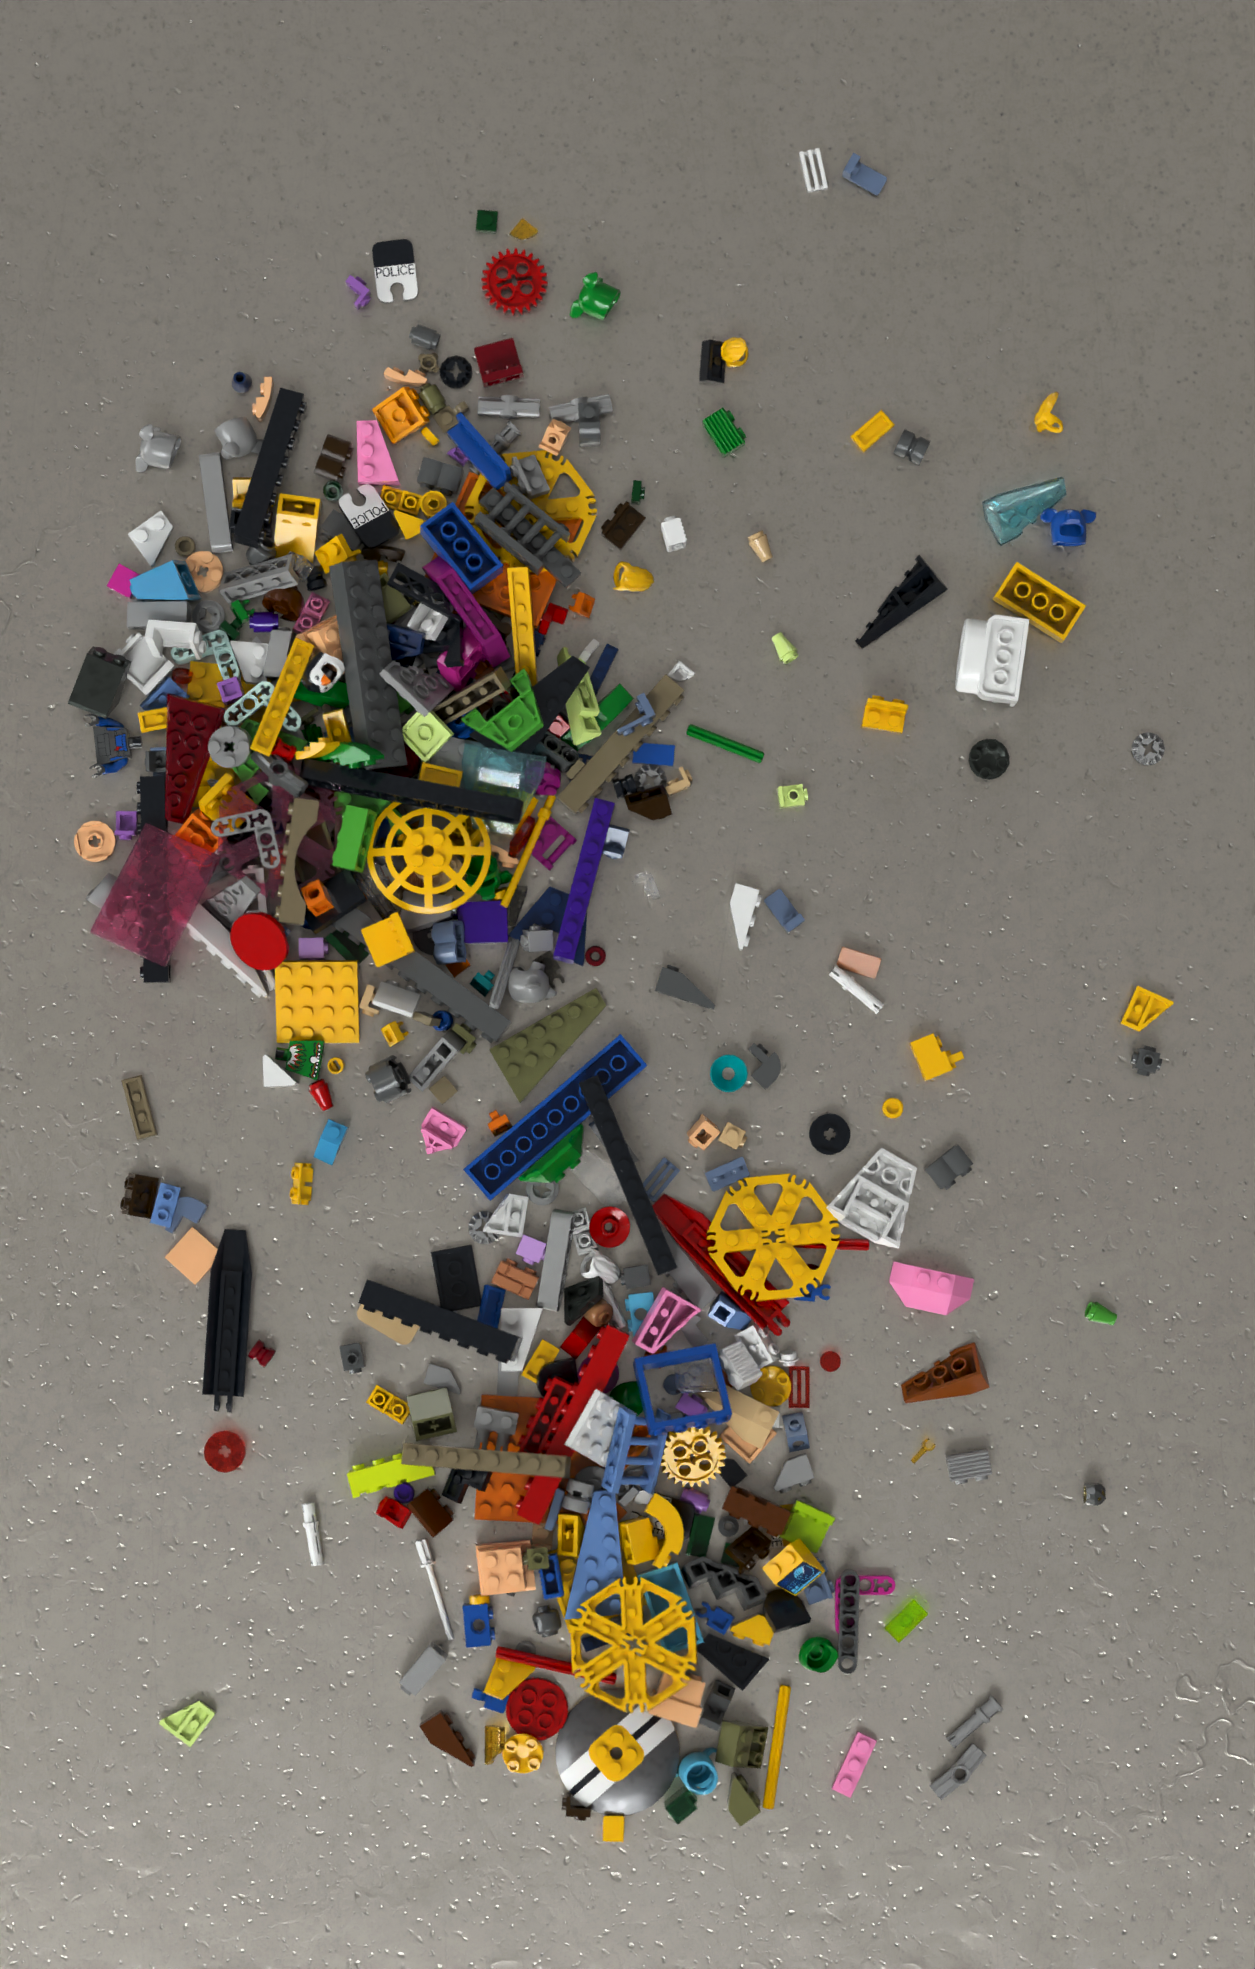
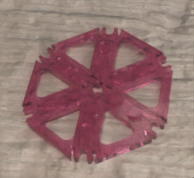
M294 767V773L299 776L300 770ZM261 772L230 788L237 795L232 791L227 792L232 797V801L227 803L222 800V805L228 807V809H224L219 805V818L263 809L247 799L245 792L247 789L263 781H269L268 776ZM272 785L271 813L269 814L275 833V831L279 830L281 822L283 831H285L286 823L291 821V815L288 814L289 802H293V795L281 786ZM308 786L320 796L317 822L310 829L326 821H332L335 825L334 847L327 850L305 835L302 838L296 855L314 866L317 872L314 877L297 885L300 893L301 888L308 883L318 879L323 882L331 876L327 875L325 870L330 874L335 873L330 868V864L333 863L332 857L338 843L337 835L341 830L343 822L342 814L336 815V812H340L343 807H333L332 803L338 797L335 796L329 800L328 797L335 794L329 789ZM259 813L258 818L252 819V815H248L251 827H255L253 822L259 821L263 825L264 821L267 820V816H263L262 813ZM239 817V819L247 823V821L244 818ZM219 822L218 830L220 833H223L227 825H222ZM264 833L260 836V842L263 845H269L272 842V837ZM255 834L235 845H230L226 837H218L217 854L221 851H226V853L219 856V859L224 857L229 859V864L225 865L224 869H229L232 865L234 866L227 873L238 880L247 876L261 889L259 893L268 898V890H272L270 897L274 899V894L278 891V885L283 884V876H280L281 864H285L286 856H282L284 843H286V838L289 835H283L280 844L279 835L275 834L280 862L276 868L269 869L268 881L263 884L242 871L244 863L260 856ZM272 846V847H270V848H268V849H263V848H262V852H263V853H264L265 851L275 850V849H274V846ZM270 852L269 863L270 865H273V862L276 860V857H272Z

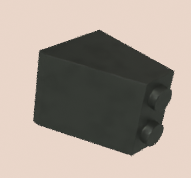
M93 646L86 654L68 704L106 719L119 704L131 661L122 655L109 653L102 647Z

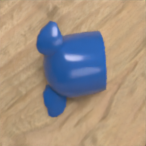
M1048 508L1040 515V519L1044 523H1050L1052 545L1056 546L1085 545L1086 524L1093 522L1096 518V512L1084 509L1081 512L1074 509L1058 512L1053 508Z

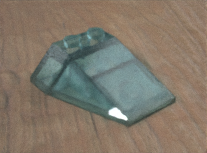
M465 743L462 758L465 787L470 790L522 800L524 806L520 819L521 822L544 777L547 756L511 752ZM471 817L472 829L480 830L474 818ZM482 819L487 831L514 835L519 825Z

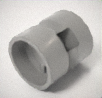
M569 1478L566 1487L568 1494L564 1495L561 1507L587 1514L590 1504L588 1498L592 1497L595 1485L579 1479ZM576 1491L581 1492V1493H582L581 1497L575 1495V1492H576Z

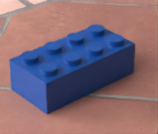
M454 502L420 525V534L434 552L454 568L472 595L503 573V564Z

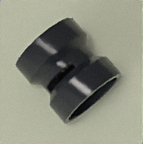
M321 565L302 571L304 578L307 579L306 586L308 591H315L328 586L326 579L323 578L322 574L324 571Z
M632 774L626 775L623 779L616 778L612 780L618 799L624 798L627 794L637 792Z

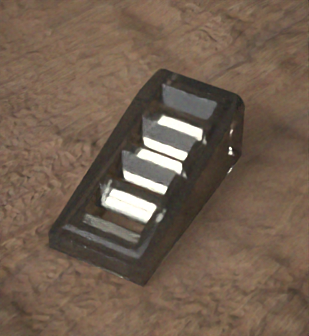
M517 886L510 901V928H514L517 923L528 886Z

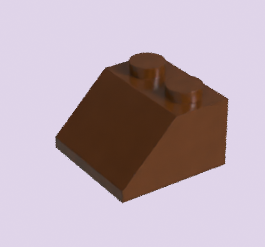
M427 1487L407 1504V1507L432 1538H434L454 1520L452 1516L454 1512L447 1504L444 1506L440 1502L441 1496L435 1488L430 1489Z

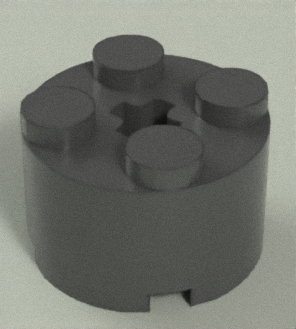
M394 1055L371 1065L369 1071L365 1072L366 1079L369 1083H372L375 1089L374 1095L378 1102L390 1103L411 1092V1088L408 1089V1084L411 1083L408 1073L401 1062L396 1063L394 1059L397 1057Z

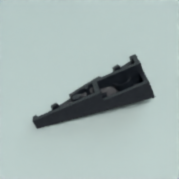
M920 555L916 557L917 563L911 571L907 570L905 572L906 578L900 586L894 587L877 610L878 616L875 620L866 625L867 631L861 639L857 638L855 640L862 649L948 590L942 580Z

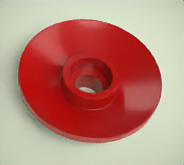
M607 1206L593 1214L589 1223V1232L592 1239L598 1245L613 1248L621 1245L627 1239L630 1232V1222L622 1210ZM606 1223L612 1224V1228L610 1230L605 1229Z

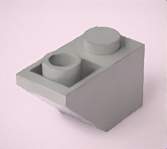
M806 1453L786 1459L774 1483L775 1492L785 1493L792 1490L791 1486L799 1484L801 1487L812 1483L811 1479L814 1478Z

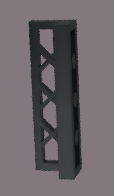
M398 562L386 585L460 624L462 621L461 616L451 612L449 606L452 604L439 585ZM395 578L404 584L400 585L394 582L393 580ZM413 588H415L416 590H418L419 592H421V593H423V594H421V595L416 594V593L414 592V589H413ZM431 596L434 600L444 603L439 605L433 603Z

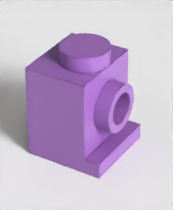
M685 1389L675 1405V1408L688 1416L703 1414L708 1410L702 1404L703 1399L695 1394L689 1396L690 1391Z

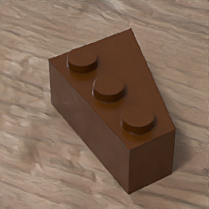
M731 1486L722 1506V1509L729 1512L730 1516L739 1520L740 1518L748 1520L747 1524L758 1529L761 1526L767 1529L766 1533L774 1537L785 1535L794 1515V1512L739 1486Z

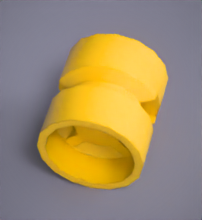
M438 491L426 492L420 501L422 513L427 519H430L448 506L445 496Z

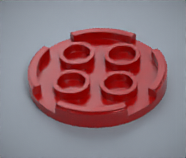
M261 911L259 913L246 912L232 925L230 932L232 947L237 956L252 968L258 970L274 969L286 959L289 953V944L284 933V927L278 920Z
M541 1677L524 1680L517 1688L510 1692L506 1704L507 1720L517 1734H529L538 1741L546 1740L558 1733L564 1726L568 1715V1702L563 1690L553 1681Z

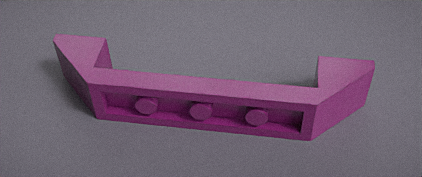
M440 556L423 566L422 569L428 578L439 585L483 647L481 652L492 668L510 658L500 633L454 568Z

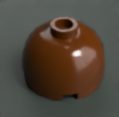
M293 586L268 591L264 595L262 604L269 612L274 614L276 611L282 614L280 618L283 620L297 621L304 608V598L298 587Z

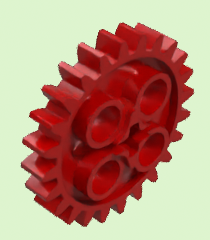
M515 248L514 253L511 254L509 249H507L506 255L499 252L498 259L492 256L493 264L486 263L489 270H483V274L487 277L481 278V282L487 285L482 287V291H488L485 294V299L492 298L489 304L494 305L496 303L497 311L502 307L504 314L511 310V314L514 316L515 311L518 310L520 315H523V309L530 312V305L537 308L536 300L543 301L540 294H546V290L542 287L547 286L548 282L542 279L547 277V273H541L544 270V265L537 266L540 259L538 258L533 261V253L527 257L525 250L518 254V250ZM526 266L528 271L525 274H520L517 272V268ZM500 270H505L508 272V275L505 278H499L497 273ZM513 278H516V281H518L516 286H513V283H511ZM523 286H530L532 291L529 294H524L521 291ZM504 290H510L512 296L504 298L501 296V293Z

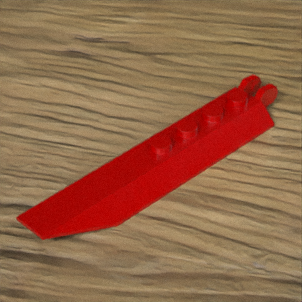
M663 1194L652 1205L657 1218L672 1238L762 1330L768 1326L771 1332L776 1336H780L782 1330L773 1321L775 1317L782 1326L788 1328L791 1325L790 1320L781 1312L790 1303L787 1299L756 1302L759 1293H756L755 1298L750 1300L752 1295L750 1290H746L743 1296L740 1295V1291L743 1288L742 1285L739 1287L738 1292L734 1290L709 1255V1253H716L717 1250L713 1252L708 1251V1247H713L716 1243L713 1240H707V1236H715L716 1234H707L711 1222L703 1213L666 1194ZM729 1252L724 1255V1260L737 1277H743L751 1262L741 1252ZM767 1279L765 1280L764 1287L767 1290H777Z

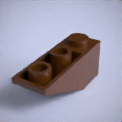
M440 1710L420 1723V1728L430 1744L470 1767L475 1765L474 1759L476 1757L470 1748L466 1749L462 1743L465 1740L460 1731L457 1730L455 1732L451 1726L453 1721L448 1713L444 1714Z

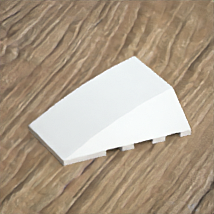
M881 1148L826 1208L839 1223L872 1242L899 1248L917 1168Z

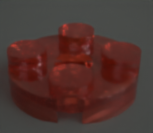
M227 1430L213 1434L204 1447L206 1462L213 1469L222 1473L237 1469L243 1463L246 1456L244 1441L237 1433ZM222 1446H226L227 1449L231 1450V1454L228 1453L229 1457H224L223 1454L219 1453V1450L223 1449Z

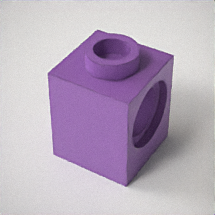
M236 676L217 683L222 701L226 705L237 702L245 695L241 681Z

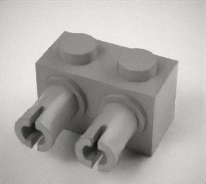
M478 1405L474 1427L477 1429L474 1448L479 1449L482 1442L481 1449L487 1450L489 1434L492 1431H496L498 1436L494 1451H500L502 1446V1451L507 1452L510 1436L515 1435L519 1413Z

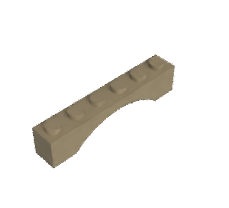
M294 798L293 802H289L288 814L291 815V821L286 823L285 835H289L288 844L284 843L282 856H286L285 864H281L280 876H283V884L278 885L277 897H281L280 905H276L275 918H278L280 923L304 925L306 903L296 884L295 858L302 838L317 822L319 801Z

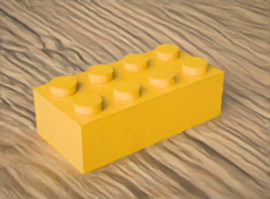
M1018 562L1015 563L992 599L1020 618L1030 619L1029 623L1060 643L1065 640L1086 607L1083 603Z

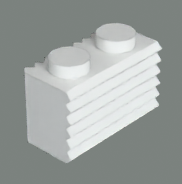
M676 516L667 517L664 519L665 522L661 523V531L667 552L683 549L687 546V538L683 523L681 522L682 519L676 518Z
M741 1340L721 1349L718 1353L721 1368L727 1374L729 1383L735 1386L737 1391L757 1382L763 1375Z

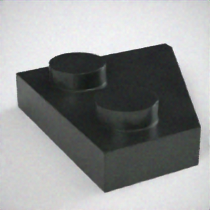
M597 1276L564 1288V1323L571 1326L603 1298L602 1278Z

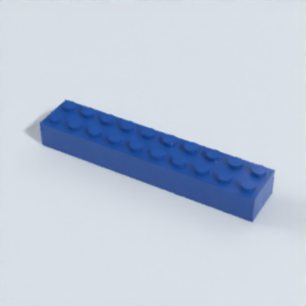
M620 1034L463 1170L491 1201L591 1115L578 1082L598 1075L605 1094L610 1099L646 1068L647 1064Z

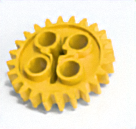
M709 1426L705 1430L703 1428L696 1429L691 1427L681 1433L668 1432L669 1438L666 1437L660 1466H663L662 1472L667 1473V1479L669 1480L674 1477V1484L681 1481L682 1487L689 1483L691 1488H693L694 1483L701 1487V1481L709 1484V1477L715 1480V1472L721 1474L719 1466H725L723 1459L726 1458V1453L723 1452L725 1451V1445H722L721 1437L717 1438V1432L714 1431L710 1434ZM696 1442H704L702 1446L695 1445ZM678 1446L684 1447L681 1451L675 1450ZM702 1460L709 1461L707 1464H701L700 1462ZM682 1465L689 1466L687 1469L680 1468V1466Z

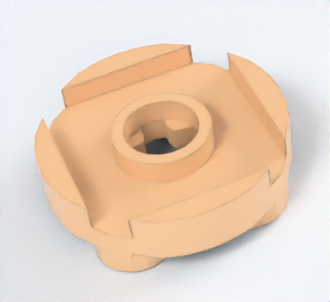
M198 551L186 559L198 592H211L220 585L224 568L217 556L209 551ZM200 567L208 568L209 571L206 572V577L198 576L197 572L200 571Z
M89 821L84 823L76 833L74 846L77 853L83 859L90 862H102L114 853L116 837L108 825L100 821ZM93 836H96L97 839H101V843H98V847H94L93 844H90V841L93 840Z

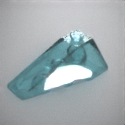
M1058 477L999 493L982 502L985 520L1000 546L1019 537L1023 533L1022 529L1029 523L1033 525L1037 521V516L1045 509L1052 508L1066 496L1064 478Z

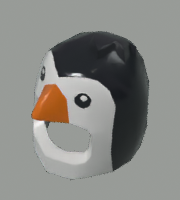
M317 652L307 663L301 682L311 692H327L344 673V664L336 657L323 652ZM326 663L333 665L337 672L328 669L324 665Z

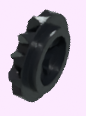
M457 355L448 357L440 367L441 380L451 388L464 387L472 377L471 364L464 357ZM455 364H457L459 370L465 371L458 373L457 380H455L453 373L447 372L454 370Z

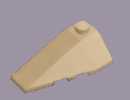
M705 1375L697 1394L714 1411L723 1410L716 1379ZM726 1385L732 1411L731 1419L726 1423L742 1440L762 1449L780 1412Z

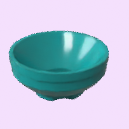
M723 1055L717 1058L711 1066V1081L716 1088L723 1092L737 1091L747 1080V1067L743 1060L735 1055ZM729 1067L734 1070L735 1075L733 1079L726 1080L723 1078L722 1072L725 1068Z

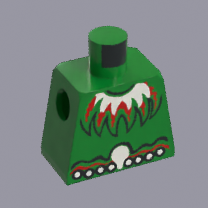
M290 1041L289 1049L277 1047L275 1059L286 1061L285 1069L319 1080L325 1043L324 1041Z

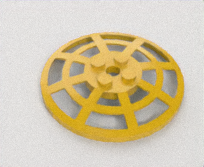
M392 802L375 821L367 854L370 874L378 889L398 907L417 914H440L454 910L466 903L482 886L491 862L490 838L482 819L473 817L480 828L484 847H472L469 834L462 824L469 816L459 814L457 817H454L446 811L422 808L411 811L400 818L392 810L402 803ZM432 814L442 816L451 822L443 830L433 827ZM424 815V826L414 831L405 823L413 817ZM387 816L394 823V826L387 836L385 848H373L376 832L383 819ZM456 828L462 834L465 846L452 845L448 836ZM398 829H400L407 836L404 846L391 847L393 838ZM425 846H432L434 848L432 856L426 857L423 855L422 851ZM403 855L407 867L398 874L391 856ZM453 855H465L463 865L460 871L456 873L449 866ZM484 855L481 872L476 882L470 887L462 878L469 868L471 856ZM385 856L387 867L394 878V881L387 888L382 884L377 875L373 857ZM415 872L424 876V888L414 886L405 880ZM444 872L451 879L442 886L432 887V876ZM455 885L465 893L449 904L433 907V894L445 892ZM400 886H403L411 892L424 894L425 907L407 904L396 898L393 893Z

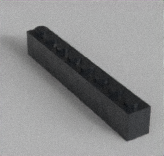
M280 387L233 534L235 543L258 549L260 542L263 543L265 540L266 531L264 528L266 524H270L272 517L270 509L272 505H276L278 498L276 490L277 487L282 486L284 475L281 474L283 468L287 469L290 457L287 455L289 450L292 451L295 445V438L293 436L295 432H299L301 426L300 414H304L307 402H304L303 393Z
M371 1280L366 1281L358 1302L364 1305V1310L373 1313L376 1310L383 1312L382 1316L391 1320H394V1317L402 1319L401 1324L413 1327V1324L420 1326V1331L431 1335L432 1331L439 1334L438 1338L448 1342L451 1339L457 1340L458 1346L469 1349L470 1346L477 1348V1353L488 1356L489 1353L496 1355L495 1360L506 1364L508 1360L515 1361L523 1339Z

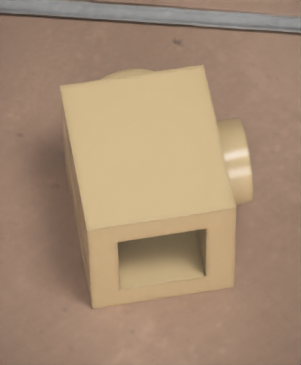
M727 1122L718 1141L737 1150L738 1147H743L747 1139L744 1136L746 1131Z

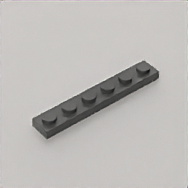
M493 487L479 500V504L490 513L503 496ZM509 503L495 520L502 527H505L518 511ZM524 517L511 531V535L516 540H521L533 525ZM538 532L526 545L527 550L532 554L537 553L547 539ZM554 546L542 558L543 567L566 589L581 575V572Z

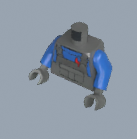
M95 714L85 715L92 719L91 723H84L85 726H94L97 763L92 765L90 769L95 768L98 773L93 774L92 777L96 778L101 774L118 772L132 758L131 749L142 748L141 736L130 737L129 730L122 723L107 717L105 719Z

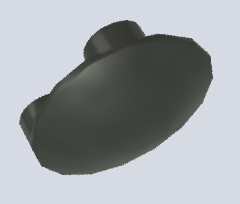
M984 739L972 747L969 753V765L976 776L992 780L1000 777L1009 766V754L1001 742L996 739Z

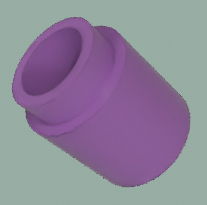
M685 1487L680 1497V1500L693 1504L695 1512L701 1514L702 1510L706 1512L711 1501L707 1499L708 1494L691 1487L690 1489Z

